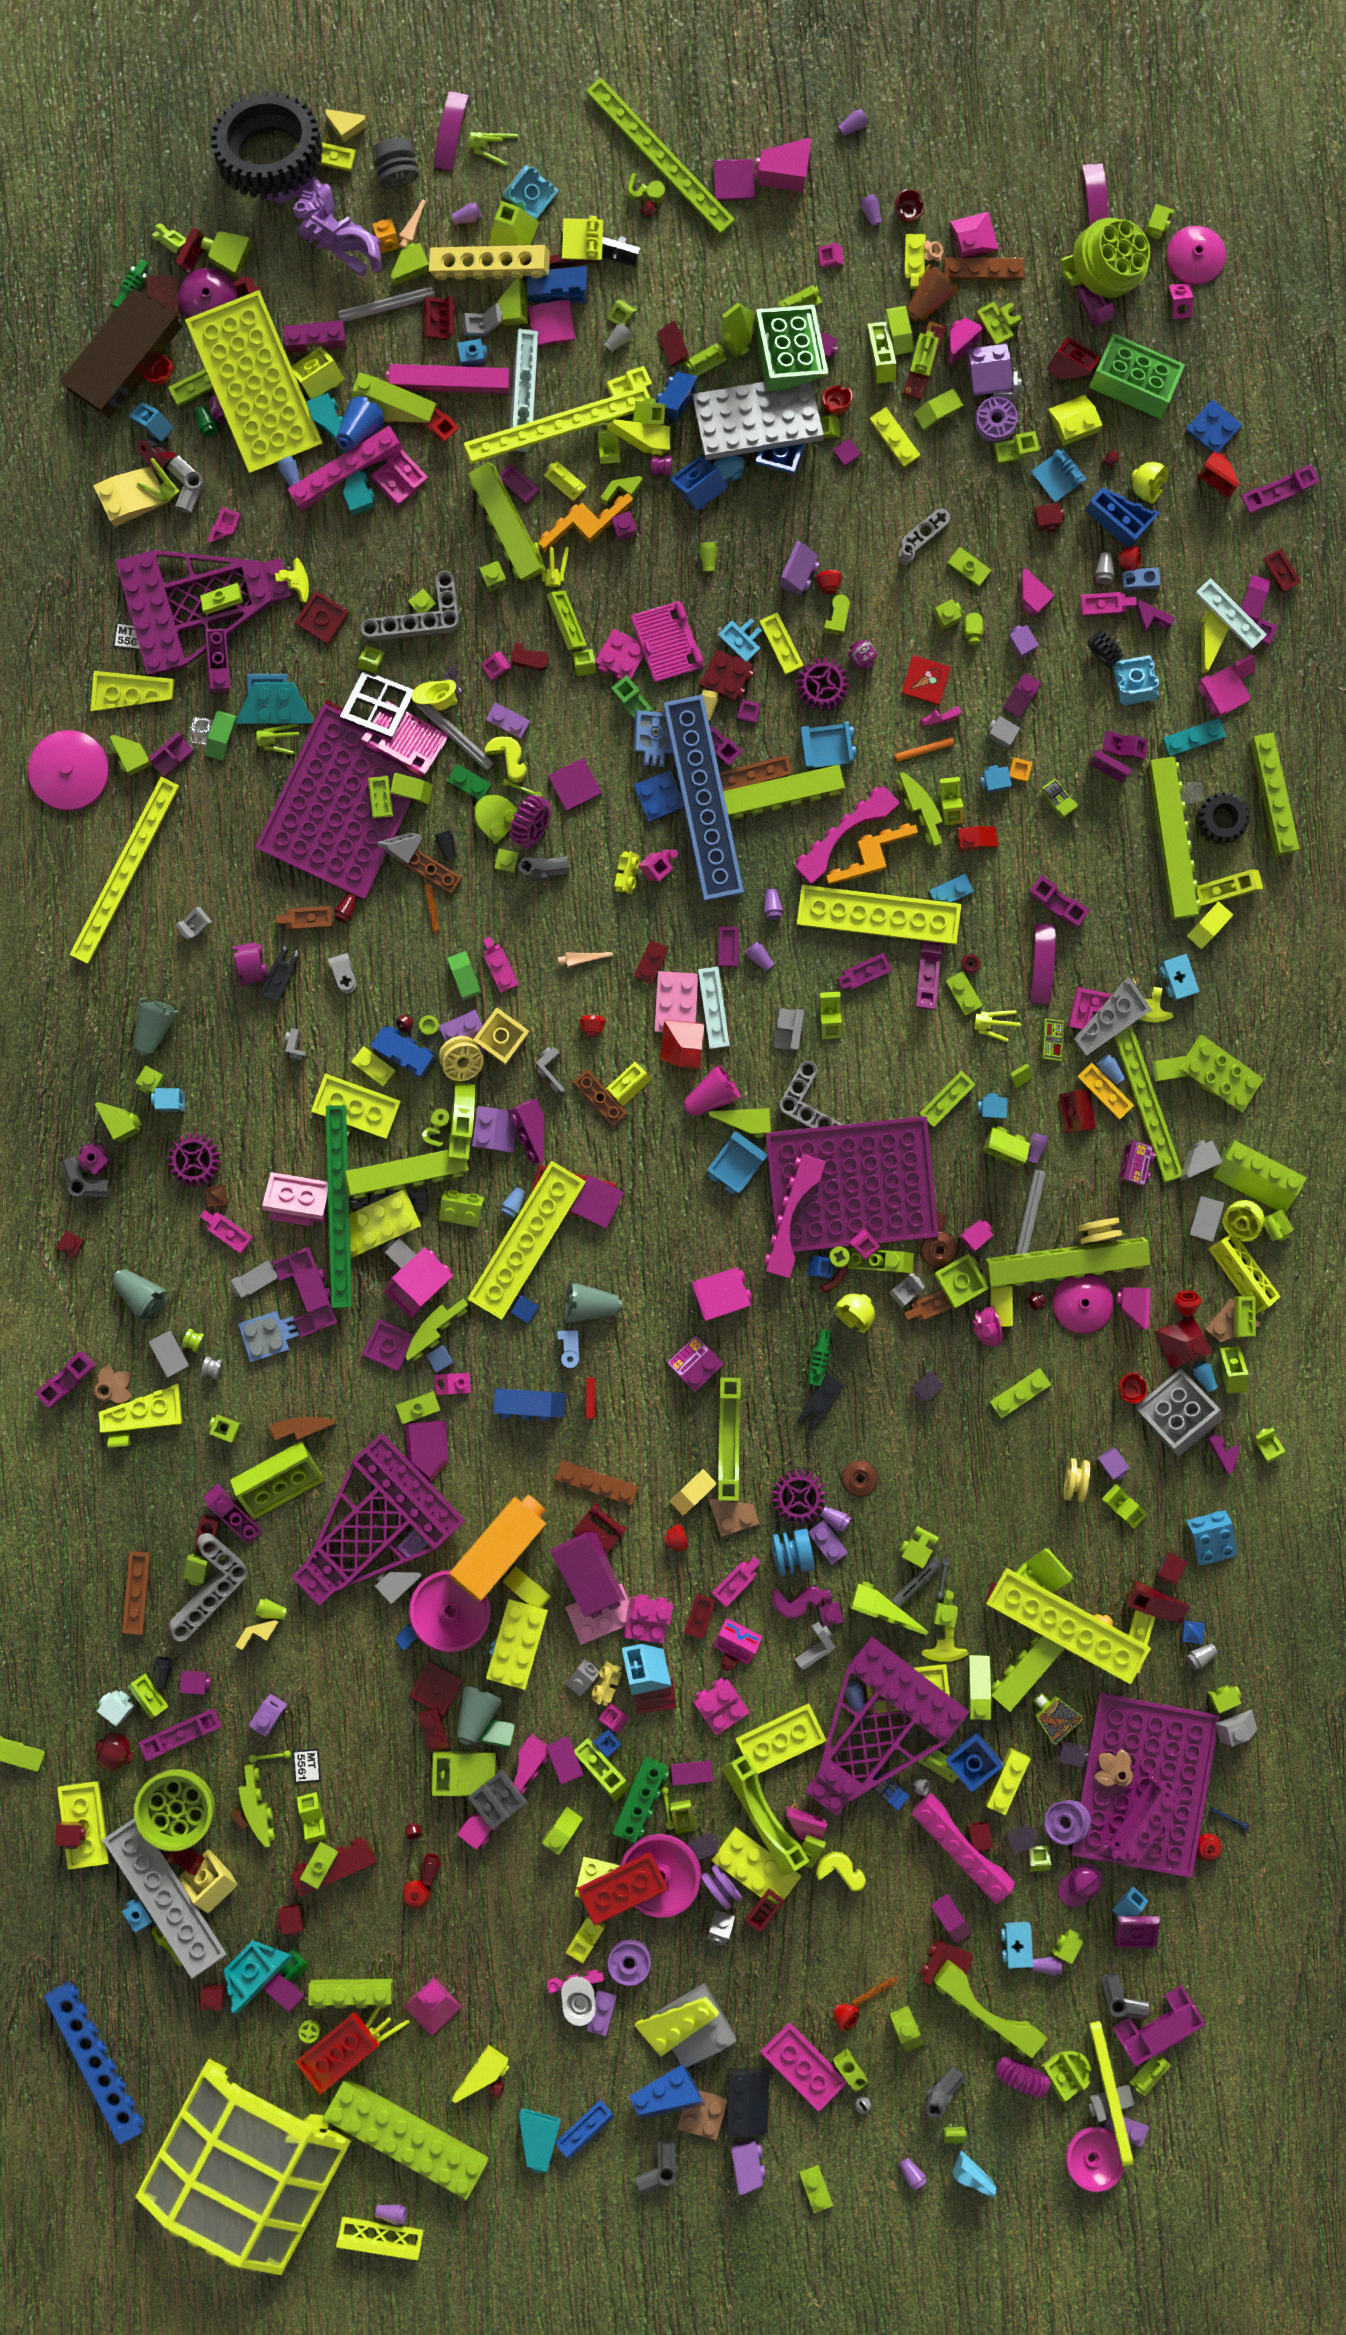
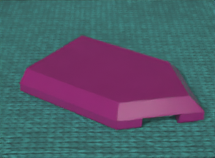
M446 1421L405 1424L408 1460L431 1483L449 1461Z

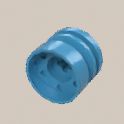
M807 1528L794 1531L792 1541H789L786 1532L783 1533L784 1542L781 1543L778 1534L773 1535V1557L781 1577L786 1576V1566H789L790 1575L794 1574V1565L797 1564L802 1573L815 1570Z

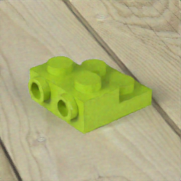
M970 1254L959 1258L934 1273L953 1309L989 1289L987 1278L984 1274L980 1273L977 1268L978 1263L976 1259L970 1256Z

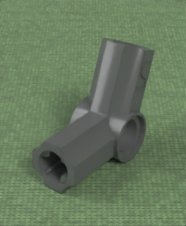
M527 857L522 858L521 863L518 864L519 871L525 876L531 877V881H541L553 876L570 874L567 857L552 859H533Z
M76 1156L59 1162L71 1195L76 1197H109L110 1180L85 1179ZM82 1183L83 1190L80 1193H75V1184Z
M1110 1973L1101 1977L1107 2008L1113 2016L1147 2020L1149 2001L1125 1998L1118 1973ZM1115 2002H1122L1119 2010L1112 2009Z
M954 2065L948 2069L939 2081L934 2082L926 2093L928 2097L926 2105L927 2115L931 2118H940L944 2114L946 2106L953 2098V2093L966 2079V2076Z
M657 2141L658 2167L635 2177L641 2195L661 2186H668L674 2183L676 2179L675 2141ZM663 2170H670L672 2175L668 2178L661 2175Z

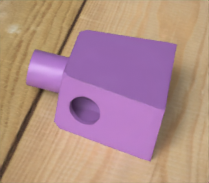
M270 1693L250 1722L249 1727L267 1738L288 1704Z

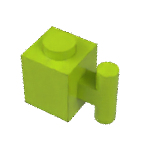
M1283 1208L1264 1217V1227L1272 1242L1275 1240L1281 1242L1291 1237L1289 1233L1294 1229Z
M917 1526L913 1533L920 1536L918 1542L911 1538L908 1541L904 1540L899 1551L902 1552L901 1557L924 1568L933 1551L926 1547L928 1541L936 1544L939 1537Z
M948 1589L944 1591L943 1603L936 1602L933 1623L955 1627L958 1607L952 1605L954 1593Z

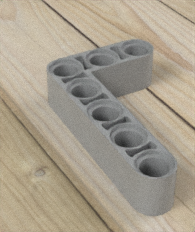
M442 571L436 577L439 611L367 619L361 625L364 638L368 641H379L456 631L459 627V614L453 575L448 571ZM448 578L451 582L449 585L443 586L440 584L441 580ZM445 598L453 600L452 604L448 606L442 602ZM452 617L455 619V622L452 625H447L445 620ZM427 620L435 621L433 627H426L425 623ZM408 622L416 624L411 630L406 629L405 625ZM389 624L396 626L392 632L386 631L385 628ZM370 626L376 628L373 634H367L366 629Z
M803 1062L779 1103L780 1112L807 1128L818 1127V1123L821 1120L827 1121L829 1126L843 1125L801 1102L817 1073V1067L813 1062ZM810 1066L813 1074L810 1076L804 1075L802 1068ZM796 1083L801 1084L803 1092L795 1093L792 1088L793 1085ZM791 1101L794 1105L793 1110L786 1111L783 1108V1103ZM802 1111H809L811 1119L808 1121L803 1120L800 1115Z
M209 1533L199 1536L197 1546L202 1555L214 1564L219 1571L169 1622V1630L177 1641L188 1639L247 1577L248 1572L242 1560ZM212 1543L209 1548H204L205 1544ZM221 1555H226L225 1559L218 1560ZM241 1567L238 1572H232L235 1568ZM227 1582L225 1586L218 1587L220 1583ZM207 1597H212L209 1602H204ZM198 1612L196 1616L190 1617L191 1613ZM178 1627H184L179 1632L175 1631Z

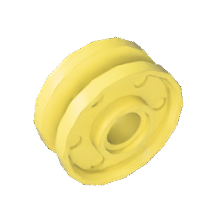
M457 1036L446 1041L438 1054L439 1062L446 1076L455 1081H465L475 1077L481 1071L484 1064L483 1054L479 1046L472 1038L466 1036Z
M1119 1217L1077 1226L1080 1232L1088 1231V1236L1080 1239L1081 1244L1094 1243L1122 1236V1230H1112L1111 1227L1120 1223Z
M1069 1459L1064 1481V1500L1070 1501L1073 1493L1076 1492L1077 1502H1084L1090 1475L1089 1461L1083 1460L1079 1469L1077 1468L1076 1459Z

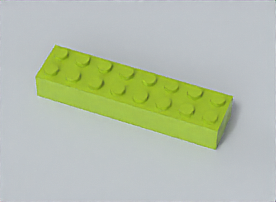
M346 2076L323 2117L324 2120L466 2200L488 2161V2157Z

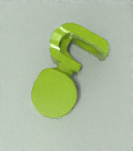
M633 173L631 175L628 185V197L630 200H640L643 195L647 197V201L650 199L653 203H660L664 199L665 187L662 182L652 181L649 186H645L642 183L638 191H633L637 174Z
M437 1109L433 1112L431 1117L433 1128H426L422 1133L423 1140L427 1144L439 1148L444 1146L443 1142L431 1140L429 1137L432 1134H440V1128L446 1127L449 1124L450 1115L446 1110Z

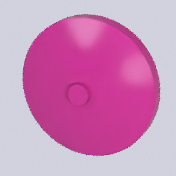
M65 730L47 736L35 747L29 760L28 776L34 792L46 804L59 810L75 811L91 805L102 795L109 780V762L104 750L93 738L78 731Z
M451 1570L437 1572L424 1579L414 1591L409 1605V1619L416 1636L429 1648L444 1653L460 1652L477 1643L486 1632L491 1617L490 1601L487 1594L478 1603L448 1577Z
M665 1834L646 1836L630 1847L624 1855L621 1865L651 1851L668 1890L634 1907L652 1917L665 1918L677 1915L690 1906L699 1892L701 1885L699 1861L691 1848L676 1837Z

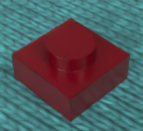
M66 1230L56 1248L76 1258L85 1240Z

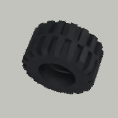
M1218 792L1213 796L1211 795L1199 808L1198 815L1196 816V821H1198L1196 826L1197 829H1201L1200 835L1207 837L1206 841H1213L1215 845L1219 843L1226 845L1237 840L1247 830L1246 827L1250 822L1248 820L1250 812L1246 810L1248 809L1247 804L1244 805L1242 803L1244 800L1241 797L1239 799L1236 798L1237 794L1229 795V792H1224L1223 794ZM1223 808L1231 813L1233 817V826L1231 828L1222 829L1214 823L1212 815L1215 809Z

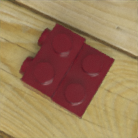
M717 649L699 686L716 692L719 696L735 703L737 698L741 700L746 690L743 686L746 681L750 682L755 672L752 670L753 664Z

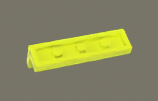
M1228 1234L1208 1250L1241 1296H1256V1314L1270 1307L1281 1296L1242 1242L1239 1241L1240 1239L1236 1236L1231 1237ZM1231 1239V1241H1232L1233 1244L1235 1245V1248H1233V1247L1231 1246V1244L1228 1242V1240ZM1242 1257L1246 1260L1247 1265L1243 1263ZM1254 1274H1256L1259 1281H1256ZM1265 1290L1272 1296L1271 1299L1266 1295Z
M342 2217L336 2247L418 2260L423 2230ZM345 2224H354L358 2232L353 2235L344 2234ZM368 2227L375 2228L378 2235L374 2238H368L363 2231ZM389 2230L395 2231L399 2238L391 2242L385 2238L384 2234ZM408 2234L418 2235L417 2246L408 2244L404 2237Z

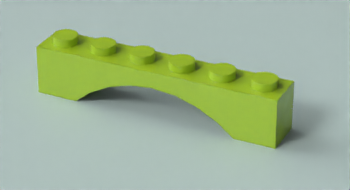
M720 1378L718 1500L739 1501L741 1378Z
M742 1755L722 1767L723 1773L783 1876L795 1872L810 1862L800 1844L785 1831L770 1810L760 1787L757 1770L748 1755Z
M947 1960L933 1978L937 1984L935 1988L944 1995L946 1993L952 1996L951 2000L959 2007L964 2005L968 2008L967 2013L976 2020L978 2018L984 2021L983 2025L991 2032L996 2030L1000 2033L999 2037L1008 2045L1010 2042L1016 2046L1015 2050L1023 2057L1028 2055L1033 2058L1047 2040L1045 2035L1028 2021L1006 2020L993 2015L983 2008L974 1998L964 1971L951 1961Z

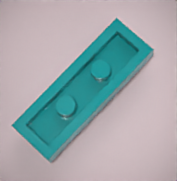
M1220 718L1166 736L1162 740L1168 756L1172 757L1226 737Z

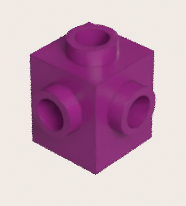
M92 1143L90 1145L86 1144L79 1151L80 1155L77 1157L81 1161L79 1165L86 1172L91 1171L97 1176L112 1162L106 1156L107 1151L100 1144L97 1146Z

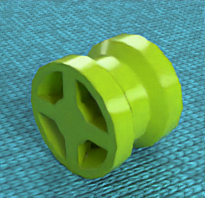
M839 1246L830 1252V1261L834 1266L844 1267L849 1263L850 1254L846 1248Z
M188 1329L183 1339L182 1347L191 1348L193 1352L197 1353L205 1335L194 1333V1330Z
M313 2019L304 2021L298 2031L299 2038L305 2043L314 2042L320 2034V2025Z

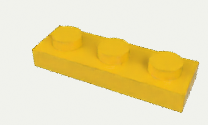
M1090 1063L1077 1076L1118 1120L1134 1106L1093 1063Z

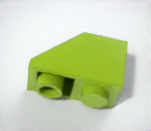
M115 735L110 736L112 743L109 745L114 754H119L121 760L118 763L123 772L127 771L131 776L152 766L140 743Z

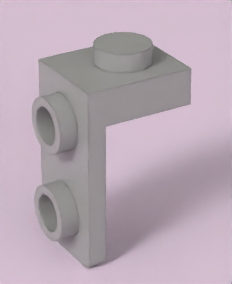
M495 303L484 314L464 313L462 315L464 335L486 336L502 321V311L499 304Z
M548 1047L540 1054L542 1058L536 1062L538 1066L536 1070L543 1078L547 1076L551 1080L549 1085L556 1093L560 1091L564 1094L566 1092L565 1089L546 1069V1066L556 1059L560 1053L555 1047L552 1049Z
M266 1261L243 1276H237L232 1279L233 1285L231 1289L236 1296L240 1295L241 1298H246L276 1280L278 1275L271 1263Z
M819 1622L812 1625L821 1641L795 1658L801 1670L811 1667L815 1661L823 1656H827L836 1648L830 1640L833 1635L827 1626L822 1628Z
M1129 2085L1116 2088L1121 2109L1134 2106L1135 2103ZM1105 2091L1091 2095V2104L1088 2105L1092 2117L1096 2116L1099 2122L1107 2120L1105 2114L1110 2112Z

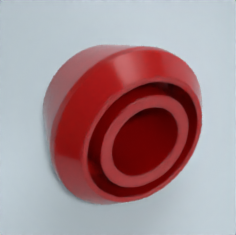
M1137 545L1125 548L1119 553L1118 563L1123 569L1127 571L1140 569L1142 553Z
M837 570L822 571L818 573L816 582L820 590L824 591L825 594H834L841 586L843 575Z
M584 1015L579 1019V1024L582 1032L586 1033L587 1037H598V1034L602 1033L605 1027L606 1020L602 1016Z
M1189 1290L1180 1291L1174 1296L1177 1311L1183 1316H1191L1196 1313L1202 1301L1196 1292Z
M676 1524L667 1531L668 1536L664 1537L667 1547H672L673 1551H686L689 1546L682 1526Z
M1202 1834L1199 1836L1197 1857L1206 1862L1216 1860L1222 1852L1221 1841L1213 1834Z
M419 1880L410 1881L402 1891V1899L410 1908H422L430 1898L428 1886L422 1884Z
M846 2003L836 2006L833 2011V2019L839 2030L848 2031L857 2023L859 2010L856 2006Z

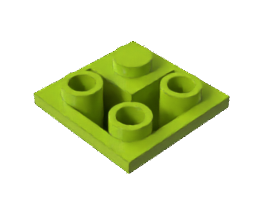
M501 201L494 219L488 245H531L538 229L539 221L521 208Z

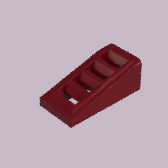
M768 1888L746 1915L744 1921L761 1933L785 1900ZM771 1896L778 1903L775 1905L767 1897ZM763 1903H767L773 1909L769 1910L767 1907L763 1905ZM761 1908V1909H762L763 1911H765L768 1915L765 1916V1915L762 1914L760 1911H758V1909ZM754 1914L762 1918L763 1921H759L756 1917H754Z

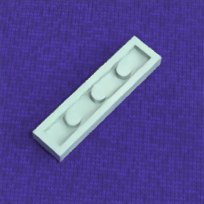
M1211 578L1196 591L1195 594L1250 650L1267 635Z
M718 967L698 969L709 1049L729 1047Z

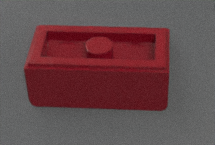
M676 320L657 331L671 367L689 361V353Z

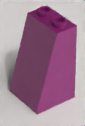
M596 1532L584 1533L550 1549L584 1617L591 1616L594 1619L601 1616L604 1609L609 1608L613 1610L621 1606L620 1602L624 1601L625 1597Z

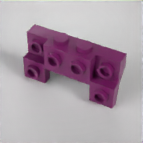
M310 1247L272 1262L279 1281L294 1276L306 1307L307 1314L294 1318L301 1338L339 1323L331 1305V1289L326 1288L324 1284L326 1280L323 1269H319L316 1265Z
M1182 1985L1164 1995L1172 2010L1139 2030L1136 2029L1130 2017H1126L1111 2026L1135 2067L1154 2055L1160 2056L1164 2054L1169 2046L1181 2044L1186 2036L1206 2025Z

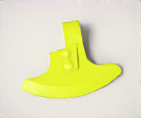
M296 558L293 560V571L279 570V573H275V578L277 582L287 581L289 588L297 590L300 601L305 603L309 594V582L302 563Z
M1153 987L1152 999H1145L1152 1010L1139 1020L1162 1022L1173 1018L1171 1012H1165L1160 1008L1162 988Z
M945 1626V1638L937 1639L934 1648L923 1649L921 1654L934 1661L951 1662L967 1656L968 1651L966 1649H957L954 1646V1628Z

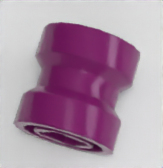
M652 456L651 476H658L659 474L671 476L672 456H665L664 458Z

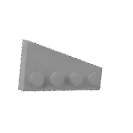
M1130 977L1124 980L1074 1038V1041L1085 1056L1152 1010Z

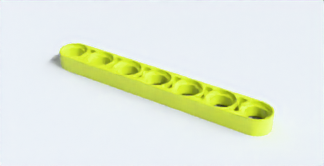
M1100 2021L1089 2023L1120 2159L1123 2167L1134 2165L1102 2026Z

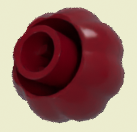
M110 1733L104 1739L99 1738L94 1749L99 1766L109 1771L118 1770L125 1763L129 1764L133 1757V1752H130L129 1740L120 1733Z

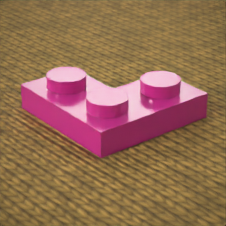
M1076 987L1068 1026L1083 1029L1091 1020L1093 1011L1098 1012L1112 994Z

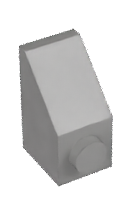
M1202 1140L1193 1145L1194 1149L1188 1151L1180 1175L1181 1181L1223 1162L1213 1140L1207 1143Z
M384 1571L376 1579L378 1583L375 1587L392 1604L423 1574L413 1571H390L387 1574Z
M1252 1710L1215 1723L1220 1743L1231 1747L1250 1740L1257 1731Z

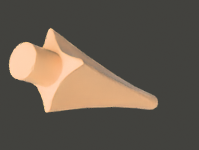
M425 200L421 201L416 212L399 234L401 237L399 246L402 249L414 242L420 216L426 203Z
M566 952L564 957H558V964H566L567 968L585 962L612 957L613 953Z

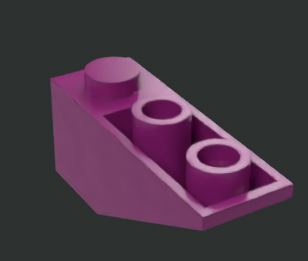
M206 629L209 694L229 693L230 677L226 629Z
M531 1099L508 1111L510 1121L517 1129L518 1139L526 1149V1157L532 1165L544 1163V1115L537 1099Z
M219 1484L215 1485L203 1497L207 1506L247 1544L263 1531Z

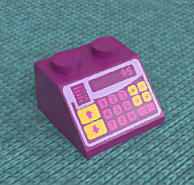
M1136 1140L1126 1143L1118 1182L1143 1187L1145 1183L1149 1182L1151 1172L1148 1171L1149 1164L1153 1163L1155 1152H1152L1153 1146Z
M697 1335L667 1362L694 1392L724 1364Z

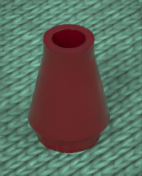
M348 892L335 908L333 917L347 924L349 920H352L358 897Z
M426 1853L425 1857L422 1858V1884L427 1886L433 1885L442 1864L439 1855Z

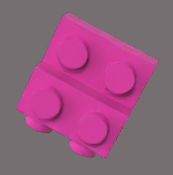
M612 629L595 661V665L598 666L597 669L605 674L610 672L616 675L615 678L619 681L626 675L632 681L644 658L640 642L620 631Z
M638 1594L637 1597H630L623 1637L664 1644L666 1627L671 1621L673 1604L668 1602L669 1599L657 1597L656 1600H650V1596Z
M728 1678L716 1680L712 1683L713 1688L707 1692L704 1689L695 1695L694 1704L716 1735L750 1713Z

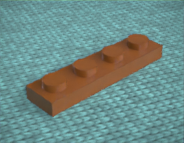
M945 257L944 274L951 280H1023L1024 258Z
M788 754L719 772L723 791L793 775Z
M564 1460L561 1461L555 1478L561 1482L629 1505L633 1504L638 1489L637 1485Z
M129 1551L122 1633L144 1634L150 1552Z

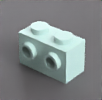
M116 1690L102 1697L98 1703L100 1707L97 1712L117 1726L125 1720L135 1705L129 1701L130 1697L126 1693Z

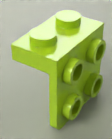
M1047 1548L1023 1563L1015 1572L1051 1593L1056 1592L1073 1579L1068 1570Z

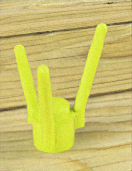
M535 543L534 546L542 560L538 543ZM565 547L560 573L559 569H554V549L550 548V569H547V573L545 571L541 573L542 582H545L546 587H559L561 582H564L569 547Z
M1016 1010L981 1012V1014H976L974 1029L979 1030V1034H985L1008 1042V1038L990 1032L987 1029H991V1025L1020 1027L1021 1023L992 1020L993 1016L1016 1014Z
M376 2007L367 2021L366 2027L368 2029L381 2008ZM387 2018L376 2029L371 2027L369 2031L380 2043L409 2024L410 2020L404 2021L382 2036L379 2035V2032L391 2021L390 2018Z

